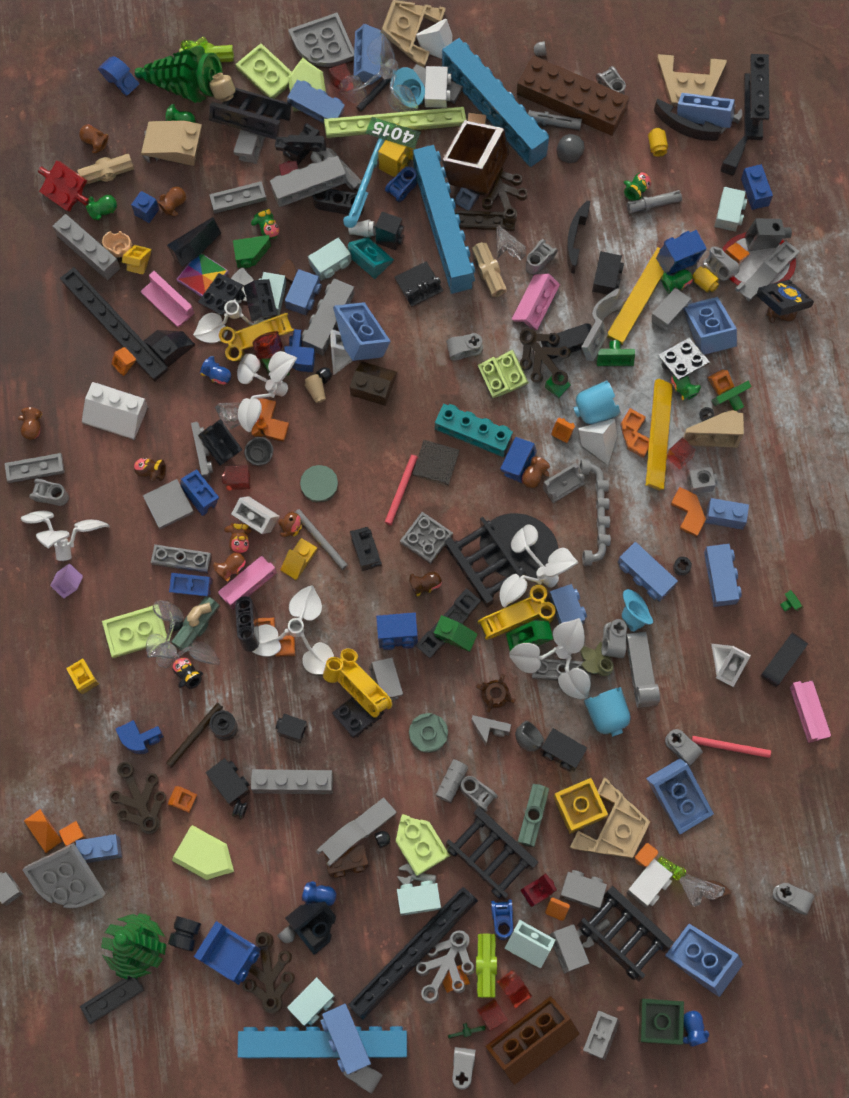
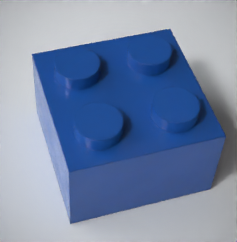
M697 230L692 232L686 231L678 238L674 239L672 237L667 239L659 250L656 259L664 273L672 275L680 270L696 265L707 248Z
M416 613L376 616L379 648L392 650L395 647L402 646V648L409 649L418 643Z

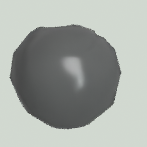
M574 134L563 136L556 149L557 156L567 163L577 162L583 155L585 149L584 141Z
M254 437L246 444L244 455L251 465L263 466L271 460L274 449L268 439Z
M524 721L516 729V741L524 750L534 752L544 743L541 733L531 722Z

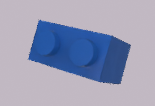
M762 164L744 168L741 181L751 209L769 206L773 194Z

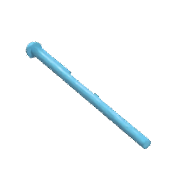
M383 133L379 135L349 216L343 219V223L347 228L356 226L368 195L366 189L372 176L373 168H376L378 163V151L387 135L383 136Z

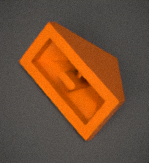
M41 809L24 820L45 853H48L63 842Z

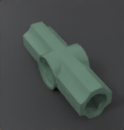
M205 596L199 604L210 603L212 612L202 614L198 618L199 625L191 627L187 617L185 618L183 627L171 641L174 646L186 652L197 636H201L205 632L209 620L220 607L215 600Z
M532 784L518 843L528 847H535L549 788L539 784ZM530 811H536L539 815V818L537 820H531L528 817V813Z

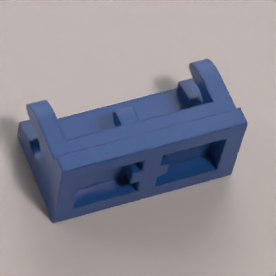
M515 437L500 468L505 473L504 476L522 483V475L526 468L530 466L531 459L537 452L535 444Z
M197 469L181 478L180 486L183 492L202 516L207 514L209 507H216L219 497Z
M171 573L169 592L208 596L211 594L210 585L213 578Z

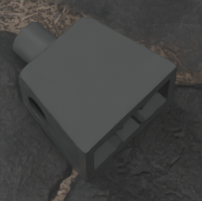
M756 218L745 234L748 251L776 248L784 238H791L792 230L790 227H783L781 219Z

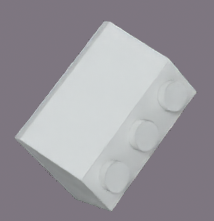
M92 382L85 398L82 423L135 440L148 406L144 398Z

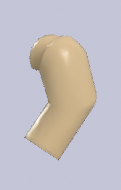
M210 603L192 608L187 616V621H189L191 627L199 625L198 618L202 614L212 612Z

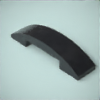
M660 99L656 100L654 112L667 126L676 132L698 140L718 141L722 128L705 121L702 127L672 113L673 105Z
M586 201L576 212L568 233L566 247L567 263L570 272L574 274L580 249L573 248L578 224L586 226L591 201Z
M466 588L444 616L463 624L481 600ZM438 622L415 645L428 658L435 655L446 644V642L434 637V631Z

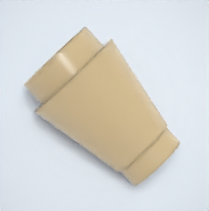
M318 374L306 378L305 387L315 400V403L325 401L322 378H319Z

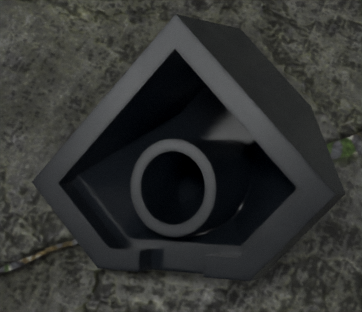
M156 330L144 340L146 345L167 367L195 346V343L183 331Z
M326 902L300 905L285 919L312 954L315 955L330 943L332 936L330 931L332 924H335L336 915Z

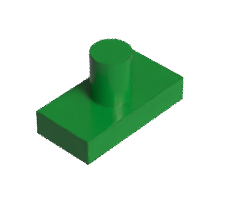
M612 340L609 342V349L599 350L596 365L634 366L635 349H621L620 342Z
M746 381L711 401L716 406L729 400L733 410L737 411L745 407L738 394L752 386L749 381Z

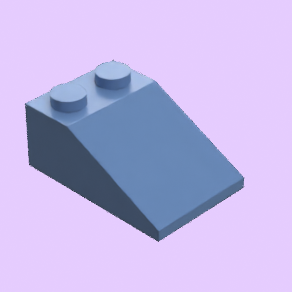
M718 297L691 303L684 307L683 310L695 345L704 355L737 346V328Z
M365 302L334 305L333 310L343 346L352 361L383 357L391 341Z
M679 758L646 778L656 798L679 834L714 814L688 764Z
M691 924L687 925L665 955L690 977L718 997L721 996L743 965L737 953Z

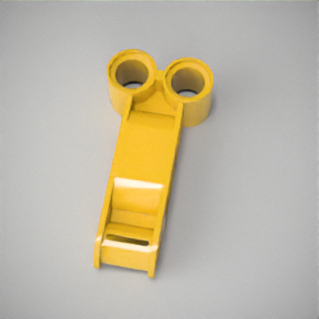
M281 314L239 331L231 327H223L219 331V339L229 345L225 351L226 357L231 361H240L245 354L244 350L293 332L294 329L291 328L287 317L289 314ZM228 330L233 334L229 341L224 338V333ZM233 348L239 350V355L236 358L231 356Z
M535 585L530 590L529 598L480 619L478 624L482 626L486 635L485 639H492L535 619L549 621V623L553 621L555 607L552 603L546 602V588L542 585ZM536 592L542 593L543 598L536 599L534 598L533 594ZM548 609L551 611V615L544 616L541 611Z
M346 648L341 651L340 658H328L323 671V678L330 683L338 681L372 717H377L380 712L392 707V700L388 694L356 663L358 658L356 651Z

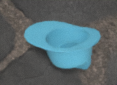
M408 67L397 70L392 78V86L403 105L414 108L423 104L425 87L417 73Z
M625 590L623 592L625 607L622 611V618L629 629L634 632L646 624H652L653 619L643 598L635 591Z

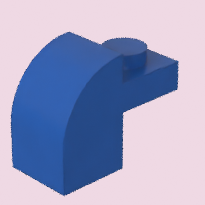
M109 57L98 68L104 78L109 83L114 82L125 96L129 95L139 85V82L129 72L130 68L117 57Z
M294 329L293 336L289 338V346H284L285 353L297 357L292 366L293 369L302 372H314L315 350L314 348L301 347L302 332L301 330Z
M134 720L116 728L122 744L135 754L148 753L146 745L157 744L164 737L159 726L141 734Z

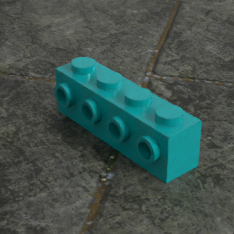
M443 404L435 421V430L501 457H504L513 436V431L507 426H498L487 418H478L474 413L461 411L452 404Z

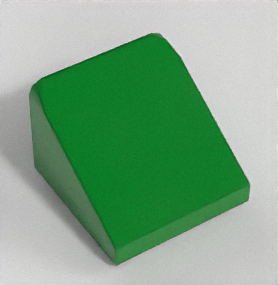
M563 375L559 378L560 382H562L564 379ZM552 376L545 383V388L557 398H560L571 386L569 382L563 386L554 384Z

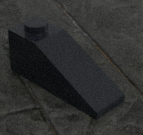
M212 217L172 241L167 247L174 260L181 266H184L197 258L221 234V231Z

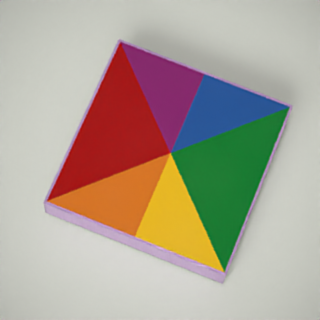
M201 253L187 265L177 278V281L202 297L218 273L227 276L228 270Z

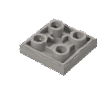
M177 479L143 495L159 529L194 513Z
M421 512L402 537L400 543L431 564L445 546L444 541L452 537L453 532Z

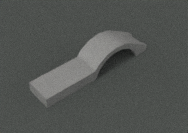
M785 240L763 261L757 271L745 283L741 282L735 290L743 294L748 301L757 297L758 288L769 285L798 256L800 251Z
M620 289L613 290L601 299L593 309L592 314L595 323L581 347L586 359L589 361H594L608 335L603 323L604 318L610 313L622 309L625 304L624 299L619 301L617 299L621 293Z
M382 798L358 818L338 830L316 852L320 854L323 851L330 859L327 862V865L330 867L349 848L361 839L367 838L395 816L397 812L385 798Z

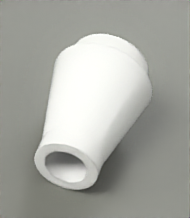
M369 219L357 222L355 227L348 228L349 235L369 238L375 236V221Z

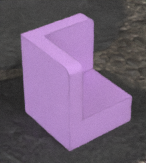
M69 563L56 573L50 586L60 596L66 598L78 589L83 576Z

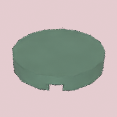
M316 465L303 473L300 485L302 493L310 501L326 502L333 498L337 492L338 480L332 469L327 466Z
M432 713L421 714L410 725V741L421 752H436L447 741V724L441 717Z

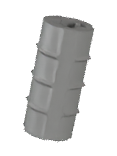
M453 759L441 785H439L436 796L451 803L465 777L468 766Z

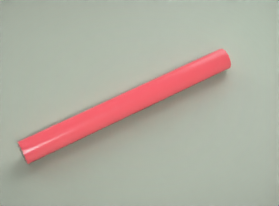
M415 455L410 456L384 522L387 525H392L418 459Z
M692 736L691 739L697 745L766 758L771 756V750Z

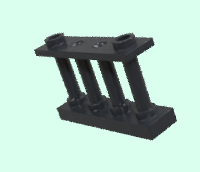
M751 54L750 73H745L744 136L747 137V140H762L763 120H769V54Z
M235 88L232 99L222 102V104L212 101L209 109V121L276 140V137H279V120H290L292 104ZM229 105L239 106V108L230 107ZM247 109L253 110V111H256V113L254 114V113L248 112V111H246V110H247ZM263 114L273 116V118L265 117Z
M481 517L480 525L482 527L460 541H453L450 537L444 542L446 549L487 608L493 604L494 594L500 591L502 584L508 577L490 588H485L482 583L485 577L508 564L513 572L511 575L517 574L519 577L527 575L521 566L517 567L495 535L492 523ZM486 533L492 542L471 556L464 557L461 552L462 548ZM497 548L503 558L484 570L475 572L471 567L473 563Z
M478 807L473 813L475 822L455 843L448 839L446 841L448 846L446 850L454 857L459 856L493 888L491 892L498 899L502 897L506 900L508 894L505 890L524 869L530 868L533 870L538 865V861L487 813ZM485 826L490 831L488 833L489 836L468 857L460 848L480 827L483 828ZM500 840L505 845L503 847L504 850L482 871L475 862L495 841ZM515 854L519 858V864L497 885L490 876L509 855Z
M611 886L604 894L606 903L589 922L583 918L577 925L580 927L579 930L586 937L590 936L626 970V974L632 980L639 982L645 976L641 970L658 950L665 952L674 942L614 886ZM616 907L621 912V917L603 936L594 927L611 908ZM631 921L636 926V932L618 950L610 941L627 922ZM642 936H647L652 941V945L634 965L626 955Z

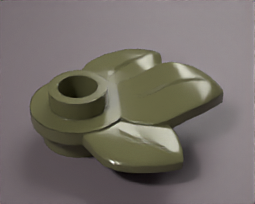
M602 642L597 645L595 650L583 646L581 649V656L584 660L581 664L583 669L591 674L598 673L604 677L609 676L613 671V662L610 660V656L602 655Z

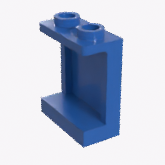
M216 921L194 957L239 985L247 978L248 970L258 960L261 949Z

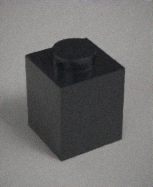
M284 714L282 718L278 719L275 729L278 730L279 736L301 743L307 728V722Z

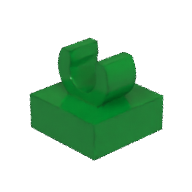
M792 590L785 593L788 600L780 604L785 612L792 607L797 612L804 608Z

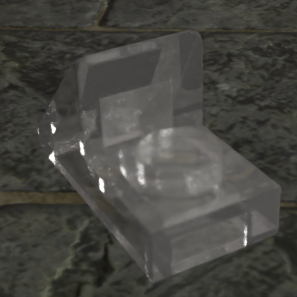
M501 226L496 228L497 258L508 250L512 257H517L521 261L526 254V247Z
M241 402L219 403L215 407L219 418L228 430L241 425L238 420V408Z
M690 875L680 878V883L693 907L700 905L702 896L715 900V898L721 897L724 894L725 888Z

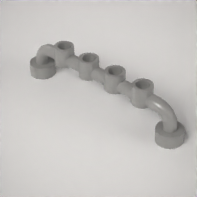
M589 460L580 461V474L589 475L591 471L596 475L598 552L593 554L592 550H584L582 555L583 566H591L592 562L601 560L606 553V546H610L611 536L606 534L605 529L610 527V517L605 516V510L609 509V498H604V492L609 490V481L604 480L602 470L598 466L590 464Z

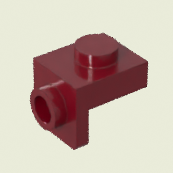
M545 873L520 891L532 908L551 896L557 889L553 880Z

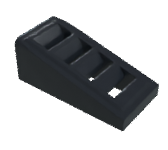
M743 136L723 161L721 172L732 176L735 174L747 143V137Z

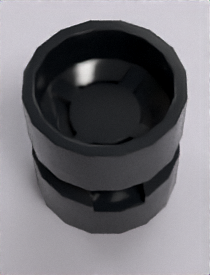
M225 710L217 711L210 719V728L219 740L228 741L237 734L238 724L230 712Z
M176 916L174 922L176 932L171 933L168 945L193 952L196 940L193 937L198 935L202 924Z

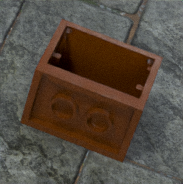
M464 120L462 126L458 128L456 137L451 141L447 153L442 158L449 185L484 193L490 191L509 155L504 128Z

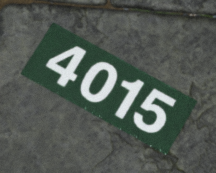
M372 117L365 134L415 149L421 132Z

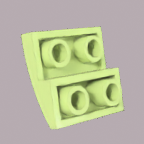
M513 350L498 358L492 357L478 365L493 398L512 392L529 383Z

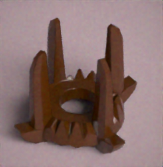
M501 674L499 680L483 682L482 685L477 683L476 688L482 691V699L488 705L486 712L490 713L492 708L502 707L507 702L515 703L516 699L511 697L508 686L503 682L506 675ZM493 688L500 689L501 696L499 698L491 697L490 691Z

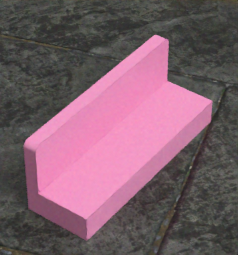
M153 271L149 275L151 282L141 290V293L179 328L194 314L193 308L164 279Z
M535 274L512 320L514 322H524L530 328L538 330L560 284L550 274Z
M261 556L220 589L218 593L233 610L239 598L249 597L277 573L271 562L268 563Z
M813 681L793 683L790 686V690L808 743L829 738L831 734Z

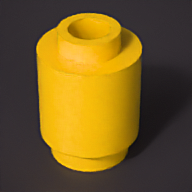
M660 128L651 130L648 134L651 152L656 157L667 154L668 143L665 131Z
M700 266L692 275L694 283L706 293L714 292L719 286V278L707 268Z

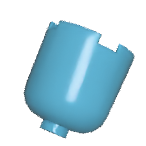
M608 381L583 390L576 396V407H573L576 417H581L586 424L592 425L621 415L619 405L614 403L613 398L615 394Z
M621 687L584 700L594 727L599 733H611L613 737L623 733L622 729L630 723L631 716Z

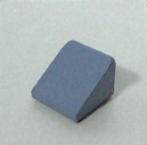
M461 187L454 202L469 211L480 195L471 189Z

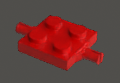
M57 160L50 171L42 166L39 168L38 173L45 177V182L39 191L66 211H71L77 201H80L85 206L89 204L87 203L89 199L82 195L83 188L88 180Z

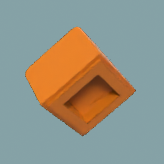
M737 242L725 251L739 265L750 255Z
M123 347L114 352L111 364L124 376L135 363L136 358L127 348Z
M722 369L707 377L718 395L735 387L728 370Z
M175 786L168 805L189 813L197 794L180 786Z
M77 821L59 831L65 846L72 843L76 845L77 840L86 839Z
M646 843L635 856V862L640 866L647 867L659 852L649 843Z
M552 897L545 914L563 921L570 908V904Z
M461 964L457 966L460 979L466 986L470 982L467 975L463 973ZM448 971L442 982L447 993L454 991L452 988L453 981ZM461 983L455 985L456 989L462 987Z

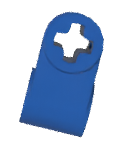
M412 167L403 168L394 179L389 181L385 187V192L392 194L397 202L403 201L407 194L417 185L416 170Z
M509 899L507 902L496 903L491 901L495 936L500 940H507L513 932L512 900ZM506 925L509 928V933L506 935L500 934L498 927Z

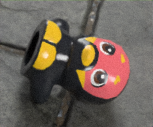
M182 657L173 663L172 670L174 674L182 679L178 684L179 688L186 686L188 689H194L201 683L203 672L195 671L193 664L188 658Z

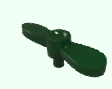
M464 1023L462 1032L450 1034L448 1039L461 1035L464 1037L471 1036L474 1032L485 1030L486 1025L470 1029L467 1023Z

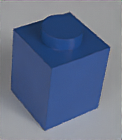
M143 191L138 194L131 204L134 215L148 223L151 222L159 211L157 200Z

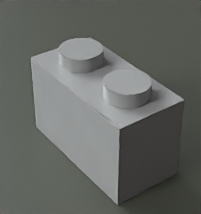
M572 870V873L568 872L560 897L599 910L607 884H604L603 880L592 876L591 879L583 877L584 873Z

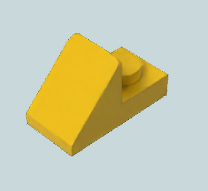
M137 245L132 246L122 257V263H127V271L144 274L152 249Z
M301 538L293 550L289 549L280 571L297 581L318 550L317 547Z
M83 658L66 668L81 694L86 693L99 684Z

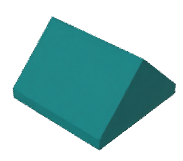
M369 237L352 241L348 244L351 259L374 279L394 261L391 256Z

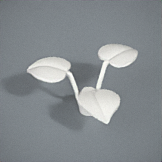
M244 268L239 269L231 278L243 285L254 280ZM234 299L225 304L224 309L226 313L224 314L223 321L220 315L208 313L201 318L193 335L200 341L217 343L221 341L219 339V331L226 327L224 324L227 323L228 317L232 319L241 317L250 326L265 320L260 319L255 321L254 324L242 314V309L239 306L242 300L236 301ZM228 331L224 333V338L228 334ZM279 337L259 344L257 347L274 344L278 341Z
M282 351L276 352L271 357L268 365L271 380L256 373L260 368V361L257 356L245 354L242 357L237 369L239 382L249 384L253 377H256L266 382L265 388L269 392L268 394L254 395L251 399L245 398L238 408V420L246 431L251 432L261 414L262 405L258 400L259 398H274L275 395L283 397L287 393L288 385L282 380L294 365L297 357Z
M35 511L21 517V521L25 523H39L42 521L47 523L50 531L37 533L36 537L48 549L54 544L56 560L59 561L72 558L71 547H74V539L78 531L86 532L102 527L110 528L107 523L99 520L80 521L74 524L75 528L73 529L71 540L68 542L66 538L70 536L69 532L63 530L53 531L49 518L54 517L52 512Z
M525 525L513 537L511 548L516 553L527 550L540 566L537 570L538 579L525 575L519 577L517 574L508 577L500 589L502 606L506 608L508 604L516 601L525 593L527 589L526 580L537 582L539 585L544 583L549 588L554 587L559 580L558 575L578 564V561L568 549L559 548L549 556L548 563L544 566L529 548V546L536 543L538 531L532 525Z
M308 586L300 590L291 599L289 604L290 614L298 618L291 619L288 623V629H285L280 636H278L277 629L271 625L259 626V646L252 652L264 657L274 656L281 649L279 640L283 639L286 634L289 633L293 637L300 636L309 650L303 655L304 668L312 674L322 675L327 659L334 657L331 648L322 642L316 643L311 648L303 633L304 624L302 619L304 618L307 621L314 620L322 611L321 600L314 586Z
M580 618L563 622L556 626L553 631V638L558 647H554L553 650L542 656H539V647L532 643L519 644L510 651L509 655L514 664L526 673L536 672L541 667L540 660L556 653L559 658L566 659V673H562L558 678L560 688L567 695L574 698L585 699L589 697L591 682L588 674L579 668L569 670L570 660L572 659L570 655L579 652L584 646L585 636Z

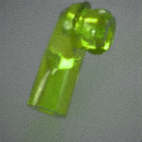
M203 36L197 41L183 40L181 48L185 50L194 46L204 47L208 44V41Z
M663 856L658 858L657 862L670 871L674 879L681 880L686 875V870L683 867H678Z

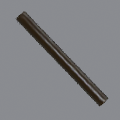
M218 702L169 758L166 762L168 766L172 768L210 724L212 715L217 711H221L223 706Z

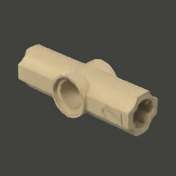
M125 154L113 159L108 157L101 158L96 161V164L78 169L77 171L80 176L88 180L85 184L87 185L99 180L103 182L111 181L118 174L134 170L130 155Z
M478 243L472 247V252L478 264L480 277L483 281L485 280L492 297L502 296L507 289L500 275L498 262L496 259H493L487 243Z

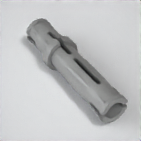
M529 110L528 115L533 117L537 123L543 124V126L552 125L580 131L582 119L548 114L549 112L546 111L541 113Z
M680 190L653 197L645 196L640 200L627 202V209L630 214L642 210L649 211L654 207L681 202L682 194Z

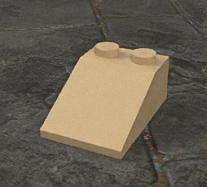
M188 121L148 122L141 155L194 166L201 138L202 124Z
M734 410L727 411L687 428L682 438L681 446L738 448L744 435L743 413H738Z

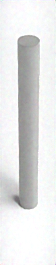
M300 509L296 510L294 513L300 516L304 527L342 570L345 569L348 564Z

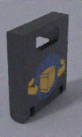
M791 280L759 287L756 294L779 316L810 308L814 303L799 287L792 284ZM771 294H773L780 301V303L776 299H774L771 296Z

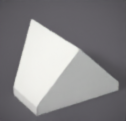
M443 19L416 34L420 47L441 59L442 49L452 43L453 35L447 19Z
M331 330L333 375H335L351 363L352 359L344 349L340 332Z
M612 418L578 428L581 445L608 465L617 439L615 419Z
M711 644L716 678L734 687L751 655L734 646Z

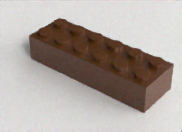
M534 55L517 83V95L567 117L582 119L581 123L611 136L614 135L629 102V96Z

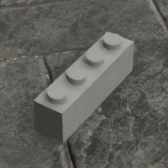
M338 156L328 157L322 162L312 163L303 169H296L289 174L276 176L270 180L271 190L279 207L347 183L346 173Z
M65 214L53 225L57 237L107 281L120 269L117 258L68 215Z
M333 279L332 283L327 285L326 295L324 299H320L317 305L318 311L315 315L311 316L310 326L308 330H304L301 337L303 347L314 348L315 353L324 356L331 342L330 331L337 330L338 328L333 310L334 305L350 304L355 295L354 286L337 279Z
M252 769L251 790L253 793L333 794L332 770Z

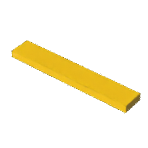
M657 247L608 331L607 338L618 340L621 345L625 342L664 273L656 259L661 249Z
M656 379L654 382L645 484L657 490L664 489L673 388L671 383L662 379Z

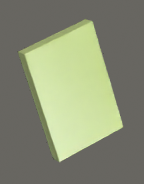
M259 44L235 64L236 69L266 97L275 99L289 87L288 76L292 71L262 44Z
M158 604L102 621L112 658L169 642Z

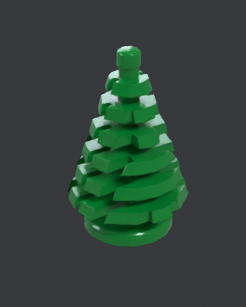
M202 46L185 49L172 54L174 57L167 56L164 59L154 60L153 63L146 64L144 68L135 69L136 78H144L147 83L154 84V86L166 91H171V93L194 103H200L206 99V97L199 93V90L205 96L214 97L209 84L214 75L223 73L218 56L214 53H205V49Z
M139 913L138 916L130 914L117 918L116 920L125 922L127 925L123 927L110 924L104 932L114 936L113 939L102 937L101 948L112 951L113 958L102 956L109 968L116 971L117 976L128 979V976L138 978L148 975L151 972L145 970L151 966L158 968L163 959L159 957V954L165 955L167 944L160 942L158 935L163 937L165 935L158 924L150 920V916Z

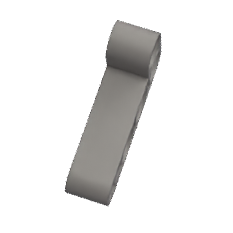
M646 632L626 634V646L637 708L657 706L660 702V692L658 684H655L647 634Z

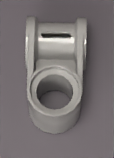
M613 66L603 73L596 74V80L599 84L615 91L619 90L617 92L625 95L626 84Z
M540 240L527 256L526 271L532 275L540 273L552 261L558 249H553L546 243V240Z
M710 248L709 256L703 261L705 268L723 281L739 273V264L728 256L721 248Z
M476 333L452 337L446 341L450 359L455 361L477 356L483 350L482 337Z
M42 479L34 480L35 486L33 493L29 495L30 499L57 506L65 505L69 500V495L62 485ZM62 492L59 497L55 498L56 493Z
M616 619L604 626L601 647L602 655L623 658L625 656L627 625L623 620Z
M679 729L670 731L665 737L666 746L678 758L687 763L689 767L703 753L702 749ZM677 736L679 739L673 743V737Z
M473 776L465 777L460 784L461 793L484 812L488 810L487 807L493 799L498 797L493 790ZM472 782L475 789L467 791L464 788V783Z
M782 883L773 889V897L777 902L790 907L800 914H808L815 897L812 893L799 889L789 883ZM786 889L785 893L787 896L782 897L783 893L780 890Z
M455 1047L452 1078L453 1084L457 1089L464 1090L471 1084L475 1049ZM461 1074H464L465 1078L468 1079L463 1085H459V1081L456 1080V1077H460Z
M369 1066L347 1075L346 1071L343 1072L347 1078L371 1094L383 1076Z

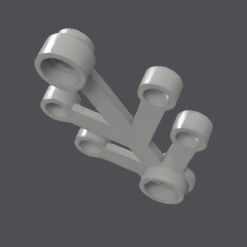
M460 930L453 932L449 940L438 943L433 947L436 949L433 954L427 953L430 958H435L440 951L450 949L446 956L417 964L416 970L421 976L427 975L429 970L440 967L432 984L422 989L421 995L426 1003L432 1004L438 1000V990L448 971L453 981L452 988L454 992L462 993L465 990V984L460 979L454 959L459 952L463 962L461 966L463 973L466 975L474 973V965L470 961L466 950L470 942L466 932ZM458 939H463L461 944L456 943ZM467 965L472 966L469 971L465 970ZM425 966V971H419L420 967ZM461 983L462 987L460 989H456L455 985ZM429 993H434L433 998H427Z

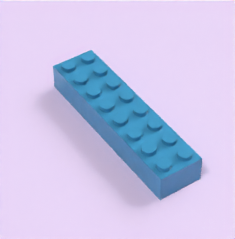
M458 38L443 48L442 67H448V74H451L453 82L463 86L462 92L483 115H486V119L493 126L504 128L507 142L527 165L532 167L546 157L549 142L548 133L541 129L537 121L526 113V109L522 104L519 105L516 102L513 94L507 92L503 83L493 76L492 71L482 64L479 56L471 52L469 45L466 42L463 43Z
M434 145L413 150V168L417 173V182L451 294L472 289V282L475 281V267L473 262L470 263L469 261L470 251L468 246L465 247L464 231H460L459 228L461 223L459 215H455L454 209H456L454 199H450L449 193H451L449 183L445 182V169L440 166V153L435 150Z
M378 1026L369 1027V1031H362L361 1027H356L369 1058H407V1031H403L402 1026H392L390 1031H382V1027ZM243 1027V1031H238V1058H340L338 1051L333 1052L329 1043V1040L332 1039L330 1032L320 1031L319 1027H306V1031H299L298 1027H285V1031H279L277 1027H264V1031H258L256 1027Z

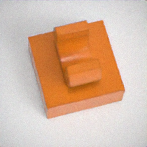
M262 415L259 416L251 430L254 437L264 436L261 430H266L269 427L266 423L259 425V422L264 419Z
M558 418L551 435L568 443L575 425L565 421L564 418Z

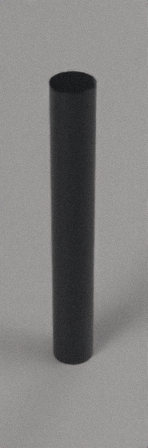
M390 71L356 107L359 112H362L389 84L395 74L393 71Z

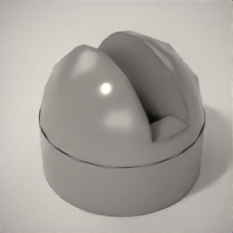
M545 41L534 45V53L537 56H547Z
M289 925L277 936L282 942L290 943L295 939V932Z

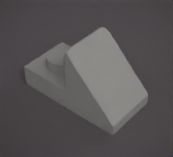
M472 716L471 723L485 746L489 731L498 737L509 736L511 724Z

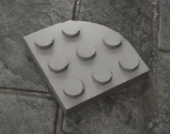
M338 13L288 29L295 49L302 58L311 64L332 67L354 60V49Z
M74 843L23 868V872L40 896L50 903L55 902L64 905L63 907L65 908L85 906L106 894Z

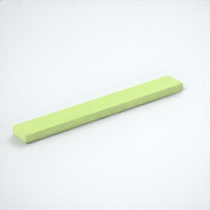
M464 107L330 118L324 119L326 138L375 134L372 131H379L374 128L377 122L384 124V127L381 124L377 125V128L382 129L380 133H384L387 124L390 125L388 133L393 130L396 123L408 130L462 126L464 120L467 121Z

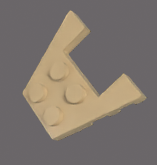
M393 0L381 33L414 62L424 68L430 52L414 45L416 34L423 17L438 23L442 20L446 8H434L431 5L420 6L412 2Z
M658 54L657 62L661 68L660 72L665 81L670 104L678 106L681 93L712 96L727 60L711 59L709 75L673 72V55Z
M604 778L598 793L601 798L614 804L612 811L597 840L578 831L570 848L632 859L650 821L608 779Z

